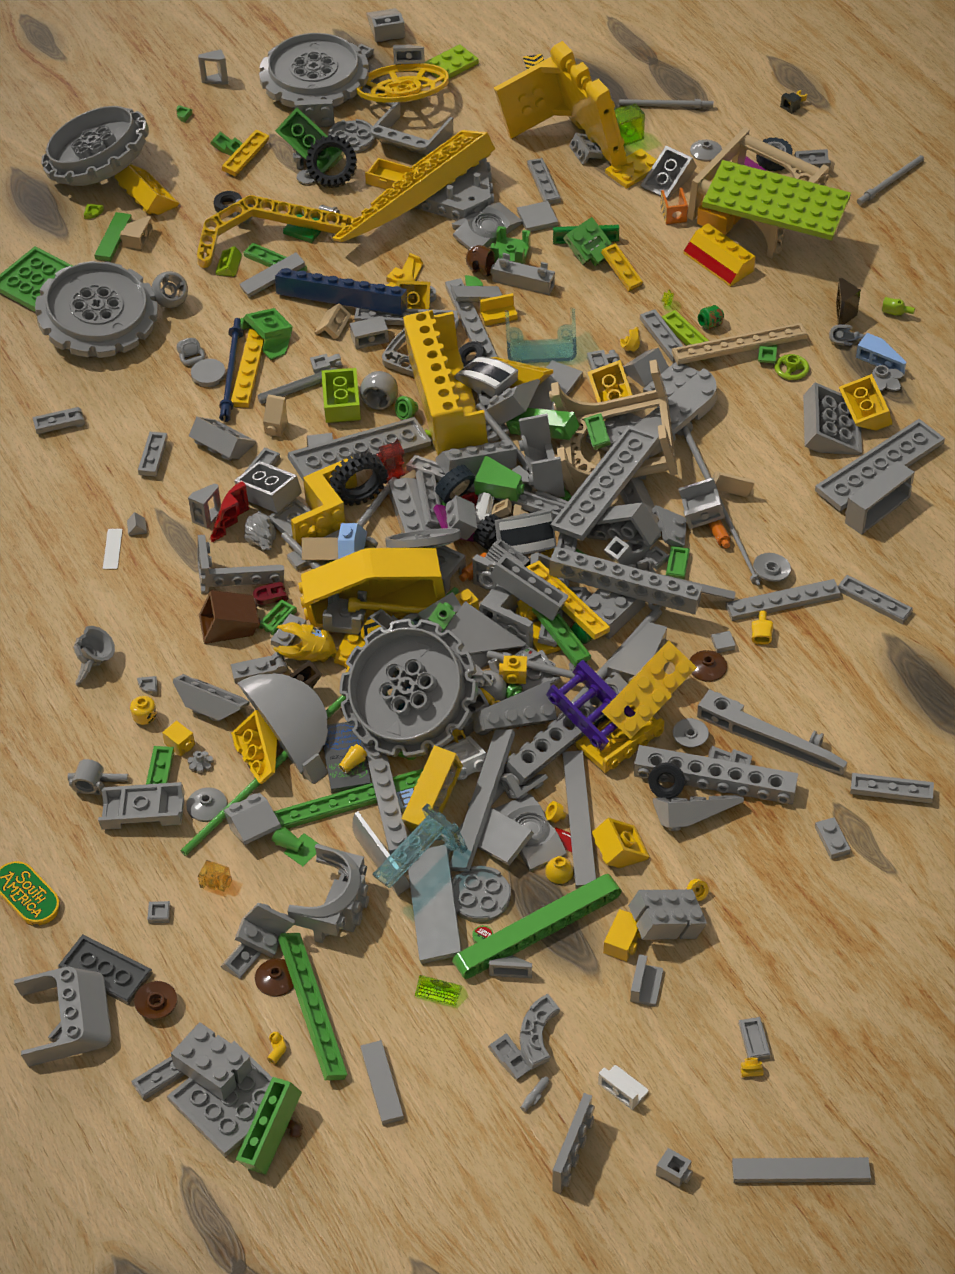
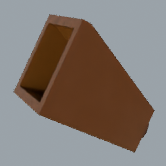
M210 590L199 613L203 642L205 644L250 637L254 635L256 629L260 626V618L257 615V603H255L254 595Z

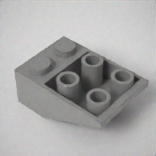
M396 8L366 13L375 42L405 37L404 20Z

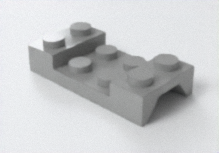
M182 782L102 787L103 812L102 817H98L101 829H122V824L156 821H160L161 826L182 825L185 795Z

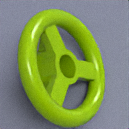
M795 354L781 356L774 365L776 373L787 380H799L809 372L808 362L803 357ZM782 362L787 366L785 373L780 369ZM804 369L800 374L791 375L796 370Z

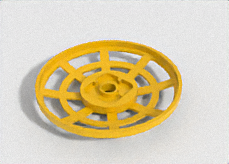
M396 64L368 73L369 77L366 85L372 87L371 93H364L359 87L356 89L360 97L370 101L385 103L407 102L425 98L441 91L447 86L449 75L444 68L433 64ZM419 71L416 76L397 77L396 72ZM425 72H431L440 77L432 80L422 76ZM389 74L391 79L384 80L378 84L371 82V80ZM444 79V81L436 87V83ZM419 81L426 82V84L421 85V82ZM431 86L430 90L422 91V89ZM382 90L385 91V93L376 94V91Z

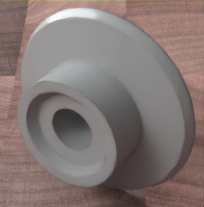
M694 718L680 720L673 728L675 740L681 745L690 748L703 744L709 735L707 726L702 721Z

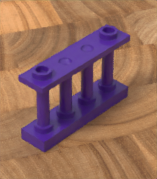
M582 660L572 672L575 676L560 689L553 684L546 696L552 704L556 705L590 739L593 746L602 751L609 742L606 737L618 727L611 722L600 732L592 723L604 714L601 711L618 694ZM579 682H582L589 690L572 703L565 694ZM593 696H596L603 704L586 718L579 708ZM628 705L624 708L626 716L632 717L635 715V712Z

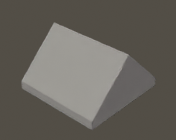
M655 348L642 353L623 367L629 377L642 387H646L653 381L649 361L657 360L660 373H663L669 366L660 349Z

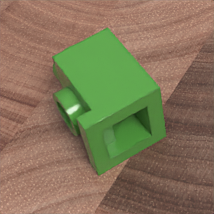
M439 602L428 618V621L439 624L442 627L441 633H443L456 612L453 611L454 608L449 603L444 602L442 604Z

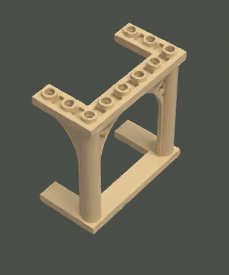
M744 127L692 180L687 218L694 220L698 216V208L701 206L703 197L706 195L712 183L711 180L714 178L722 160L730 161L732 159L733 163L744 165L747 149L783 166L792 174L793 178H805L808 182L826 186V182L829 179V167L823 164L818 168L750 136V130ZM752 220L766 238L768 244L766 257L773 259L776 254H780L783 248L781 244L785 236L784 228Z
M657 360L649 361L651 376L656 390L598 403L580 402L567 396L560 389L558 382L551 383L552 391H549L551 402H555L553 404L554 410L574 412L579 425L584 427L582 430H576L570 440L563 439V441H560L561 447L557 448V456H555L561 458L563 479H565L564 487L565 490H569L571 496L575 494L596 467V465L588 462L581 454V442L588 431L584 418L599 413L602 414L604 420L609 417L660 406L662 425L658 426V434L664 456L645 460L632 478L668 470L671 476L678 474L668 396ZM585 466L587 467L586 471L580 469Z

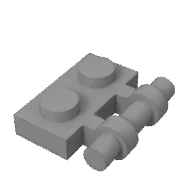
M604 350L587 353V360L591 370L620 360L615 350H610L609 354L606 355Z

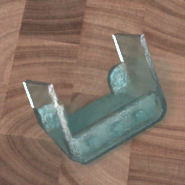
M570 307L571 324L559 327L557 339L523 340L522 331L517 327H510L509 311L505 310L508 359L520 363L573 360L577 354L575 308Z

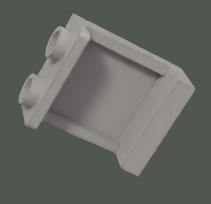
M714 478L679 488L685 510L684 515L689 529L725 518Z

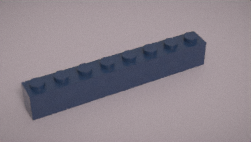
M283 268L275 275L276 294L332 304L340 303L344 306L402 315L408 308L407 289H402L399 286L390 287L384 284H372L368 281L360 282L350 278L342 279L337 276H324L320 273L311 274L306 271H293L289 268Z

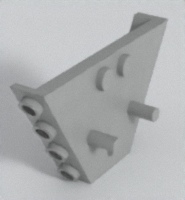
M486 158L480 160L477 166L469 168L466 174L458 176L455 182L446 185L414 208L457 221L476 212L480 214L487 206L494 203L493 185L489 183L492 182L490 162H487Z

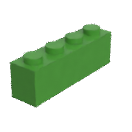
M527 408L526 412L506 422L510 434L521 435L519 419L548 414L550 437L570 440L580 426L574 412Z
M272 1077L236 1157V1160L249 1170L266 1175L302 1094V1091L291 1082Z

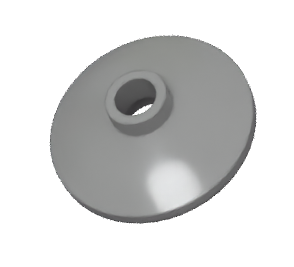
M704 139L693 143L690 153L697 160L712 161L722 150V147L713 140Z
M763 553L757 556L753 563L756 574L768 581L784 580L791 571V566L787 559L775 553Z
M209 787L193 792L187 800L189 815L195 820L202 822L211 821L227 806L225 795L220 790Z

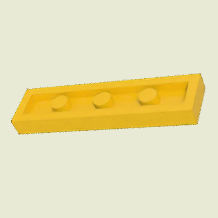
M256 129L222 165V171L236 177L269 141V135Z

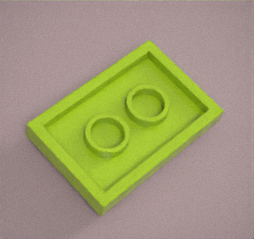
M459 44L425 61V63L444 68L448 72L450 79L479 64V58ZM432 73L435 77H440L439 75Z

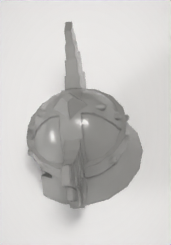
M86 626L84 634L76 638L73 648L77 658L82 662L76 686L86 678L92 666H98L114 655L115 644L111 636L100 627Z

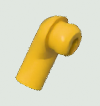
M277 1031L272 1032L269 1036L273 1051L269 1054L267 1060L273 1065L278 1062L287 1049L283 1035H280Z

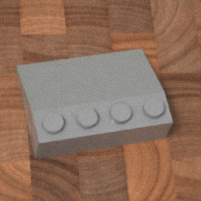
M815 382L803 395L805 447L819 453L861 455V427L855 425L841 393Z
M401 478L388 481L389 495L401 533L437 529L425 526L417 479Z

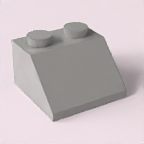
M261 793L252 794L247 799L233 803L224 809L230 830L244 845L281 828V824L269 802Z

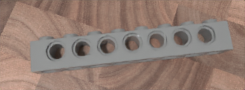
M555 547L550 559L549 575L694 615L701 601L703 586L560 547Z
M618 674L613 678L608 677L605 680L617 694L628 684ZM593 696L579 710L587 718L597 709L593 705L600 707L603 703L596 696ZM563 713L559 721L554 720L548 726V730L545 732L540 731L534 737L533 742L525 743L520 748L518 754H511L506 760L507 764L504 771L515 775L521 787L585 734ZM605 714L601 715L592 724L594 726L598 725L607 716Z
M642 745L638 747L634 763V776L649 778V774L655 765L669 762L677 765L683 771L685 776L684 786L688 785L701 789L716 790L722 793L771 800L782 804H793L798 773ZM668 773L662 774L659 777L661 782H675L673 776Z

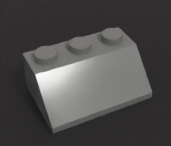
M197 416L189 433V437L195 439L194 442L196 444L208 446L207 449L209 451L219 452L222 454L221 457L227 460L232 458L240 459L256 443L252 438L216 419Z

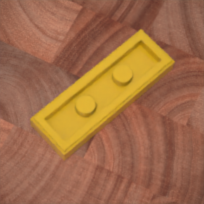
M616 243L602 249V255L628 292L643 284L642 279Z

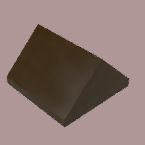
M839 278L836 298L838 325H845L858 315L861 293L859 288L843 278Z

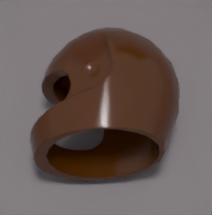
M473 246L466 254V264L471 271L478 272L481 270L483 276H490L491 267L495 264L494 252L486 246Z

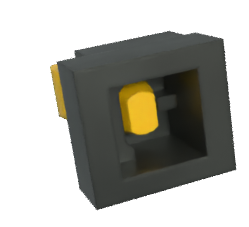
M801 90L797 91L796 94L794 92L790 94L784 93L781 97L780 107L792 114L800 109L801 102L807 100V94L801 95Z

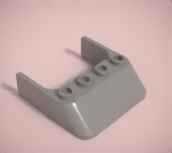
M400 102L394 103L370 129L371 135L384 144H390L397 148H403L427 156L445 143L453 134L454 118L450 117L430 140L390 129L400 118Z
M69 966L14 980V985L21 996L57 987L62 1035L56 1042L21 1051V1056L27 1066L30 1067L101 1049L110 1043L112 1034L106 986L101 973Z

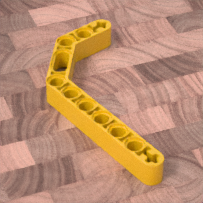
M249 195L205 220L197 250V263L202 268L209 267L212 264L218 236L251 217L337 234L347 225L351 226V221L354 218L349 215ZM235 212L240 213V215L227 222L222 221Z

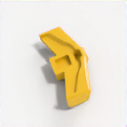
M409 253L403 268L395 267L388 274L386 279L389 284L386 286L394 287L396 286V281H415L423 266L421 258Z

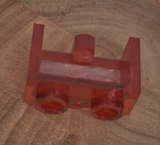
M398 438L394 443L378 447L379 453H376V455L387 469V482L392 477L399 479L404 476L405 472L401 466L404 464L402 457L404 450Z

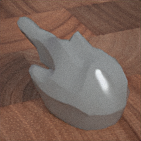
M835 325L829 331V339L837 345L851 346L852 343L848 341L863 339L865 334H861L858 331L855 333L850 332L853 328L850 325Z

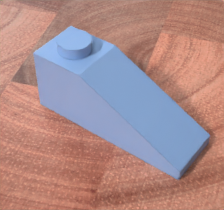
M866 333L857 346L856 358L875 366L884 365L888 369H897L905 375L906 361L882 338Z
M341 523L338 536V559L364 549L367 531L358 523Z

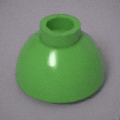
M399 397L395 403L396 415L400 420L413 418L418 411V404L410 397Z

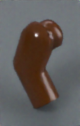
M291 1117L287 1126L290 1129L289 1135L299 1138L303 1126L295 1117Z

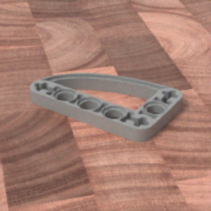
M436 311L433 312V315L443 314L451 311ZM453 312L455 328H457L459 324L458 315L455 312ZM403 329L382 354V362L387 368L414 377L409 356L396 352L406 341L405 329ZM404 362H408L410 364L408 367L401 366V364Z

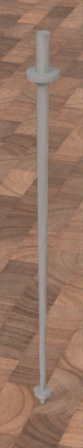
M689 422L677 434L680 436L684 435L706 480L711 478L690 433L693 425ZM721 500L725 515L724 519L752 574L750 580L759 586L762 578L755 573Z

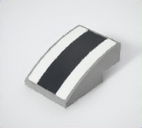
M476 357L455 374L454 378L480 395L485 392L493 397L495 395L499 396L518 380V370L493 358Z
M541 510L495 520L497 540L502 539V541L513 547L517 552H520V554L555 548V530L550 525L553 522L552 511Z

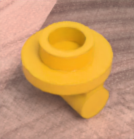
M745 1058V1062L740 1063L741 1077L764 1075L763 1063L758 1061V1058Z

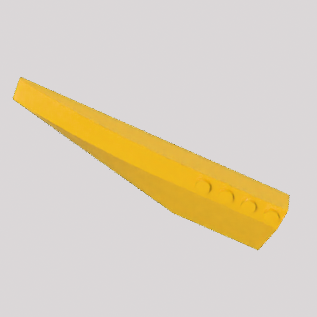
M468 130L458 132L411 167V172H405L402 175V180L395 181L392 184V189H386L370 204L371 208H365L361 212L362 216L354 218L351 221V226L347 225L332 238L333 241L344 242L371 231L399 217L434 195L446 185L455 182L458 176L466 174L469 168L477 166L480 160L489 157L491 152L495 150L488 132Z

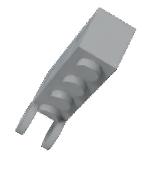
M504 554L497 563H490L486 571L482 572L479 576V581L484 587L493 589L498 584L552 621L561 611L568 598L567 594L507 554ZM483 576L490 577L493 584H488Z

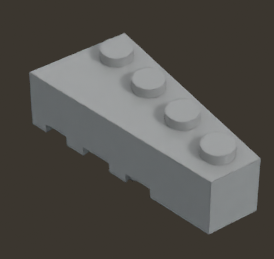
M641 502L609 507L586 537L608 540V538L614 539L617 536L622 541L630 540L634 544L644 542L645 545H651L661 530L644 503Z
M550 680L473 713L476 733L544 724L556 720L555 706L546 696L551 687Z

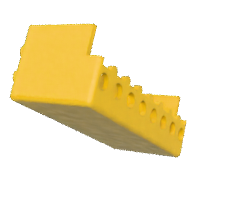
M433 310L404 316L403 323L409 361L437 456L443 451L488 443L484 410L477 411L471 388L454 378V375L462 370L464 366L458 349L453 311L433 315Z

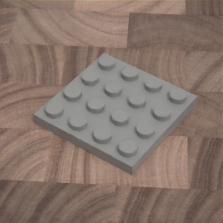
M235 1041L231 1043L246 1053ZM251 1056V1072L240 1084L236 1082L237 1087L224 1101L191 1078H188L167 1096L168 1101L224 1157L228 1156L244 1142L272 1079Z

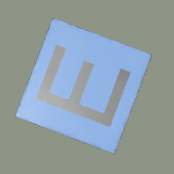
M413 788L396 793L401 813L407 807L414 791Z

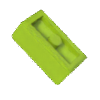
M236 246L222 251L216 275L236 276L242 253Z

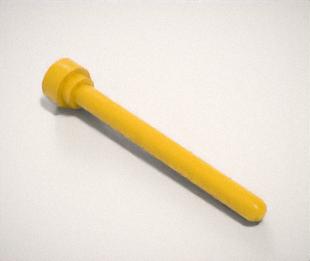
M349 597L348 612L360 611V609H382L391 612L418 614L427 608L426 606L362 602L357 597Z

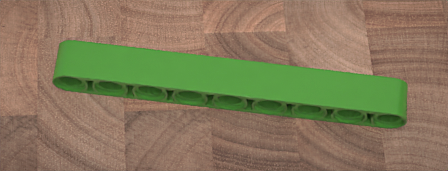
M604 874L464 949L454 956L452 962L464 979L472 978L488 969L489 961L512 956L614 901L620 896L622 890L610 874Z

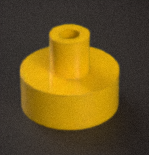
M552 801L546 808V819L553 823L558 822L560 819L564 820L566 812L563 811V805Z
M693 879L687 885V889L693 890L697 901L705 899L708 895L709 887L705 881Z

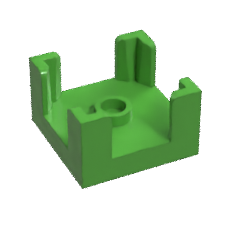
M498 226L496 244L492 243L490 247L495 255V263L498 258H503V253L510 254V261L524 264L531 247V231L523 230L522 240L506 236V227Z

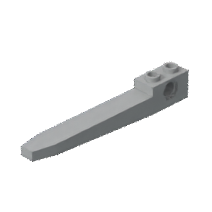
M709 689L698 704L697 718L723 730L820 769L841 775L846 771L847 762L837 755L743 712V704L727 698L721 693Z

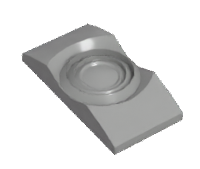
M500 202L487 206L475 218L467 219L453 233V237L467 249H471L476 245L489 247L492 243L496 242L498 226L506 227L507 235L520 226L522 220Z
M531 794L494 808V810L527 827L534 833L519 853L530 872L547 865L552 858L567 856L558 833L549 824L540 804Z

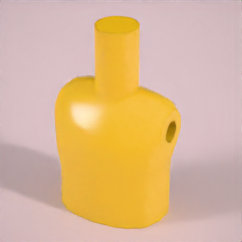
M760 611L759 620L752 622V642L764 645L772 641L773 622L767 620L766 611Z

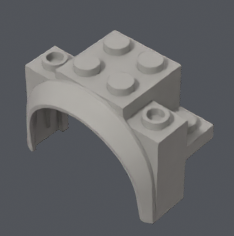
M316 844L314 847L317 856L316 862L339 869L338 874L340 878L339 880L334 879L324 905L317 907L289 905L287 912L288 916L295 920L294 925L312 929L314 940L323 943L325 936H329V934L337 936L340 929L354 932L356 925H360L362 910L367 908L369 903V896H367L368 885L365 881L367 866L363 856Z

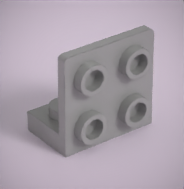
M257 903L242 918L235 940L272 958L279 945L278 937L281 933H286L295 924V920L285 913L272 909L267 904Z

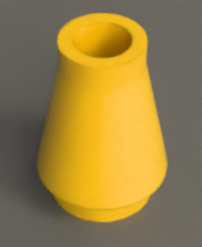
M356 744L350 747L338 766L344 773H348L351 769L365 761V757L368 754L360 745Z

